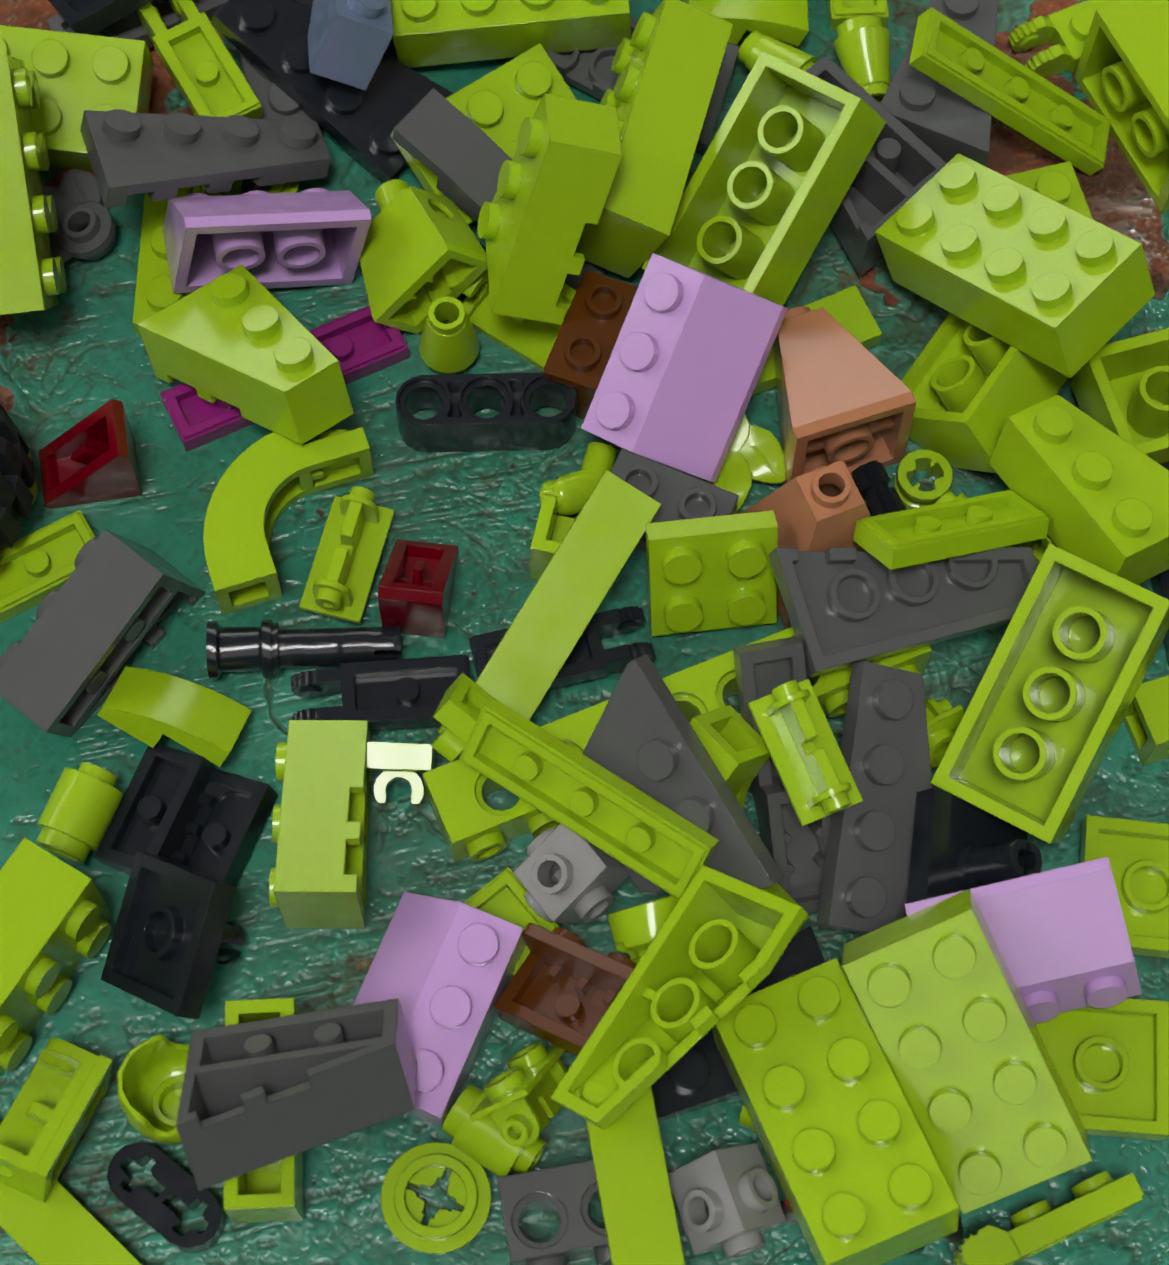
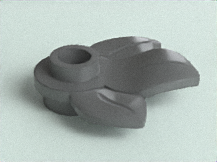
M71 169L62 179L59 189L42 185L43 195L53 196L57 213L58 231L49 233L52 257L61 256L63 264H65L72 257L92 261L106 255L115 243L116 227L112 214L103 206V200L95 176L83 170Z

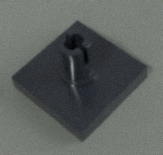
M937 787L918 791L916 795L907 904L1040 873L1042 857L1039 848L1031 841L1027 842L1028 832Z
M137 851L100 980L177 1017L199 1019L215 962L231 965L237 961L241 953L235 949L223 948L224 944L221 943L243 945L244 933L241 926L234 922H227L236 886L161 855Z

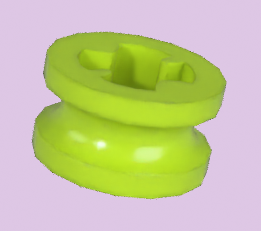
M932 450L913 451L901 460L894 480V488L907 509L933 505L940 497L949 492L953 480L952 468L948 460L940 453ZM915 471L927 472L926 479H929L932 475L936 478L931 491L919 490L920 483H917L914 487L910 484Z

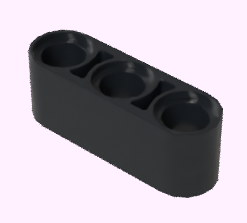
M544 372L421 375L405 381L398 389L395 400L400 437L408 447L420 452L550 450L560 448L568 443L574 434L576 425V394L574 388L546 379ZM552 406L562 412L556 416L545 417L537 414L535 411L540 407ZM485 407L494 408L500 412L491 418H481L473 414L478 409ZM425 408L438 412L434 417L425 420L416 419L411 416L414 412Z

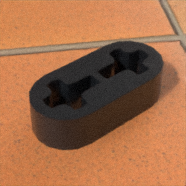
M136 1142L129 1144L115 1153L108 1166L107 1179L111 1191L123 1205L173 1247L184 1253L203 1252L218 1242L224 1231L225 1216L222 1206L207 1188L199 1191L195 1179L160 1149L149 1143ZM150 1160L155 1162L150 1172L155 1180L165 1188L162 1193L156 1198L142 1186L135 1187L131 1193L126 1191L131 1182L125 1173L127 1167L133 1162L140 1167L147 1165ZM175 1198L192 1210L198 1208L201 1203L207 1205L203 1212V1217L209 1225L204 1232L199 1234L197 1231L190 1229L183 1236L177 1234L182 1222L168 1208Z

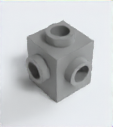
M559 824L557 828L548 829L536 837L527 848L528 858L513 872L527 889L524 894L526 902L541 918L549 922L584 924L594 921L609 909L614 901L612 893L629 876L621 862L562 824Z
M758 1143L713 1150L668 1174L670 1188L680 1213L681 1225L689 1238L694 1255L723 1249L726 1260L749 1254L766 1245L762 1236L763 1233L787 1222L778 1199L777 1186L768 1173Z

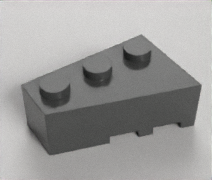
M399 998L192 1031L176 1128L198 1190H203L414 1110L417 1061Z

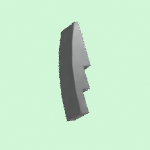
M434 88L393 130L392 139L438 177L436 188L478 222L483 203L485 201L492 202L497 192L498 176L505 160L512 161V159L477 125ZM584 261L580 275L567 274L564 283L577 290L584 272L593 271L605 275L608 270Z
M796 636L733 647L741 717L760 736L761 734L747 704L772 694V689L786 682L797 680V683L807 679L803 642ZM770 757L751 783L761 840L784 875V878L777 881V883L808 914L818 912L831 815L801 827Z

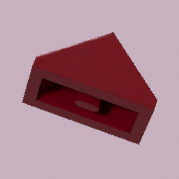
M109 400L38 451L44 507L57 509L142 496L136 442L122 401Z
M396 539L378 586V603L382 627L400 625L401 634L446 639L458 558V546Z

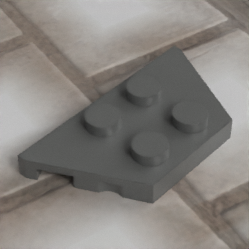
M643 655L628 663L582 754L720 840L706 865L707 867L759 889H766L784 878L781 870L648 655ZM624 865L640 892L665 891Z

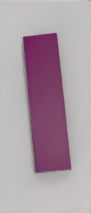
M370 305L309 330L338 359L346 385L410 358L409 348L400 330L374 322ZM185 383L160 393L163 405L186 452L254 424L242 417L239 408L220 399H217L214 403L198 397L196 388Z

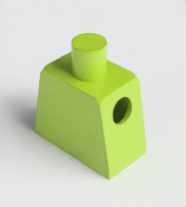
M394 179L383 183L375 192V199L381 212L370 223L359 260L374 322L419 335L423 331L431 303L437 298L444 296L457 298L487 269V257L485 250L453 202L446 197L414 186L409 187L408 183L404 180Z

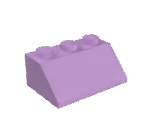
M311 188L296 193L272 194L266 191L254 190L242 195L224 196L191 193L182 197L168 199L163 235L173 293H192L241 264L266 289L352 284L372 220L370 209L350 190L328 191L323 188Z
M652 253L581 429L635 454L707 481L716 482L788 308L687 265Z
M1108 857L970 889L1034 1023L1046 1022L1055 1018L1061 1012L1087 1006L1095 1008L1113 1007L1125 1001L1127 997L1142 994ZM963 891L905 904L907 916Z
M404 892L353 1005L399 998L417 1061L414 1110L406 1113L442 1128L446 1116L465 1087L497 1013L494 1005L510 983L517 961L521 958L526 942L522 936L524 929L520 926L462 902Z

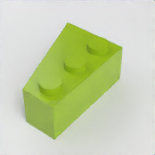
M544 93L533 118L526 117L519 132L518 149L512 161L505 160L498 176L497 192L492 202L485 201L483 203L478 218V236L485 239L492 314L562 325L567 311V306L563 303L562 288L567 274L579 276L585 261L584 254L575 252L585 223L598 225L622 158L617 107Z
M242 264L136 324L157 378L168 383L177 379L196 388L198 397L214 403L217 399L233 405L239 408L243 418L300 445L354 414L338 359Z
M1058 394L1007 417L989 464L1010 490L1050 518L1047 535L1058 548L1136 585L1169 569L1168 469Z
M289 720L287 742H277L275 772L276 780L283 781L281 804H274L272 836L273 843L278 845L276 867H271L269 902L270 907H279L286 928L365 929L371 772L365 767L367 742H372L368 720Z

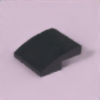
M156 744L154 748L148 746L94 857L99 862L130 876L137 851L158 854L236 886L278 794L269 784L215 769L204 757Z

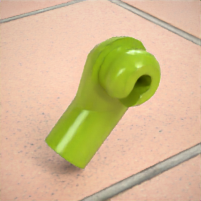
M602 442L589 443L581 470L560 476L557 480H547L539 491L540 504H542L544 494L557 496V513L560 515L569 516L579 513L606 470L611 472L617 455L616 449Z

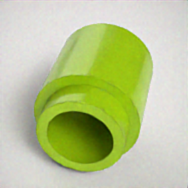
M81 762L78 770L65 767L37 822V826L41 828V831L35 843L62 858L78 864H84L89 852H96L124 797V794L114 787L118 778L109 771L88 762Z
M473 1084L467 1086L450 1109L441 1128L442 1131L453 1137L452 1146L498 1177L514 1175L516 1172L519 1174L531 1172L543 1155L548 1142L538 1137L530 1146H512L503 1139L490 1114L471 1122L469 1115L485 1099L487 1094Z

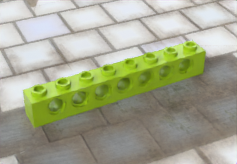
M790 627L749 644L795 637L793 628ZM928 645L872 660V663L923 674L932 649ZM733 650L662 678L689 721L695 716L725 707V699L738 695ZM852 666L810 677L814 683L812 687L824 713H828L829 717H839L846 714ZM610 699L540 727L575 750L583 753ZM460 759L423 773L426 797L454 863L470 857L472 862L489 859L502 852L507 847L506 842L529 832L532 837H538L546 830L557 828L560 824L521 798H519L515 806L507 810H495L489 807L484 802L486 797L495 790L505 788Z

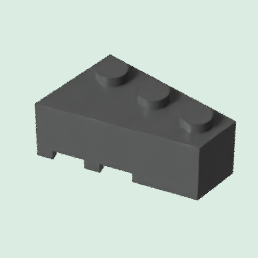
M930 0L926 11L933 7L995 47L998 0ZM913 35L881 105L946 163L959 153L986 166L990 149L991 115L909 65L914 41Z
M825 55L807 69L806 72L861 98L887 121L830 222L858 275L861 277L884 257L875 231L947 163Z
M104 529L99 537L92 538L81 548L74 562L76 568L61 588L55 589L44 598L36 612L38 620L23 640L13 643L0 658V696L47 733L71 738L106 700L121 674L119 670L142 643H145L153 650L166 636L165 631L158 627L183 599L191 606H194L206 593L150 548Z

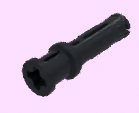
M262 620L259 627H220L218 621H208L206 630L209 679H219L222 672L261 671L263 677L267 678L274 677V674H280V668L340 666L342 663L401 659L400 625H394V627L279 629V623H273L272 620Z

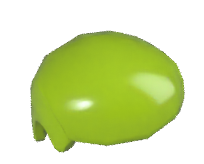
M165 1035L152 1036L128 1051L117 1072L118 1098L129 1124L142 1136L155 1142L181 1144L176 1121L190 1045L171 1042Z

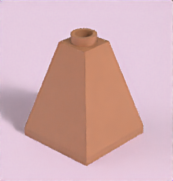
M798 306L787 310L773 344L780 439L785 463L786 480L784 485L795 477L842 459L851 476L852 471L857 467L871 461H879L884 467L901 462L905 456L916 407V399L912 391L823 307L812 311L806 306Z
M843 459L795 477L741 512L750 513L774 510L778 525V548H798V551L856 548V551H866L853 541L856 520L871 517ZM777 583V613L784 628L792 625Z

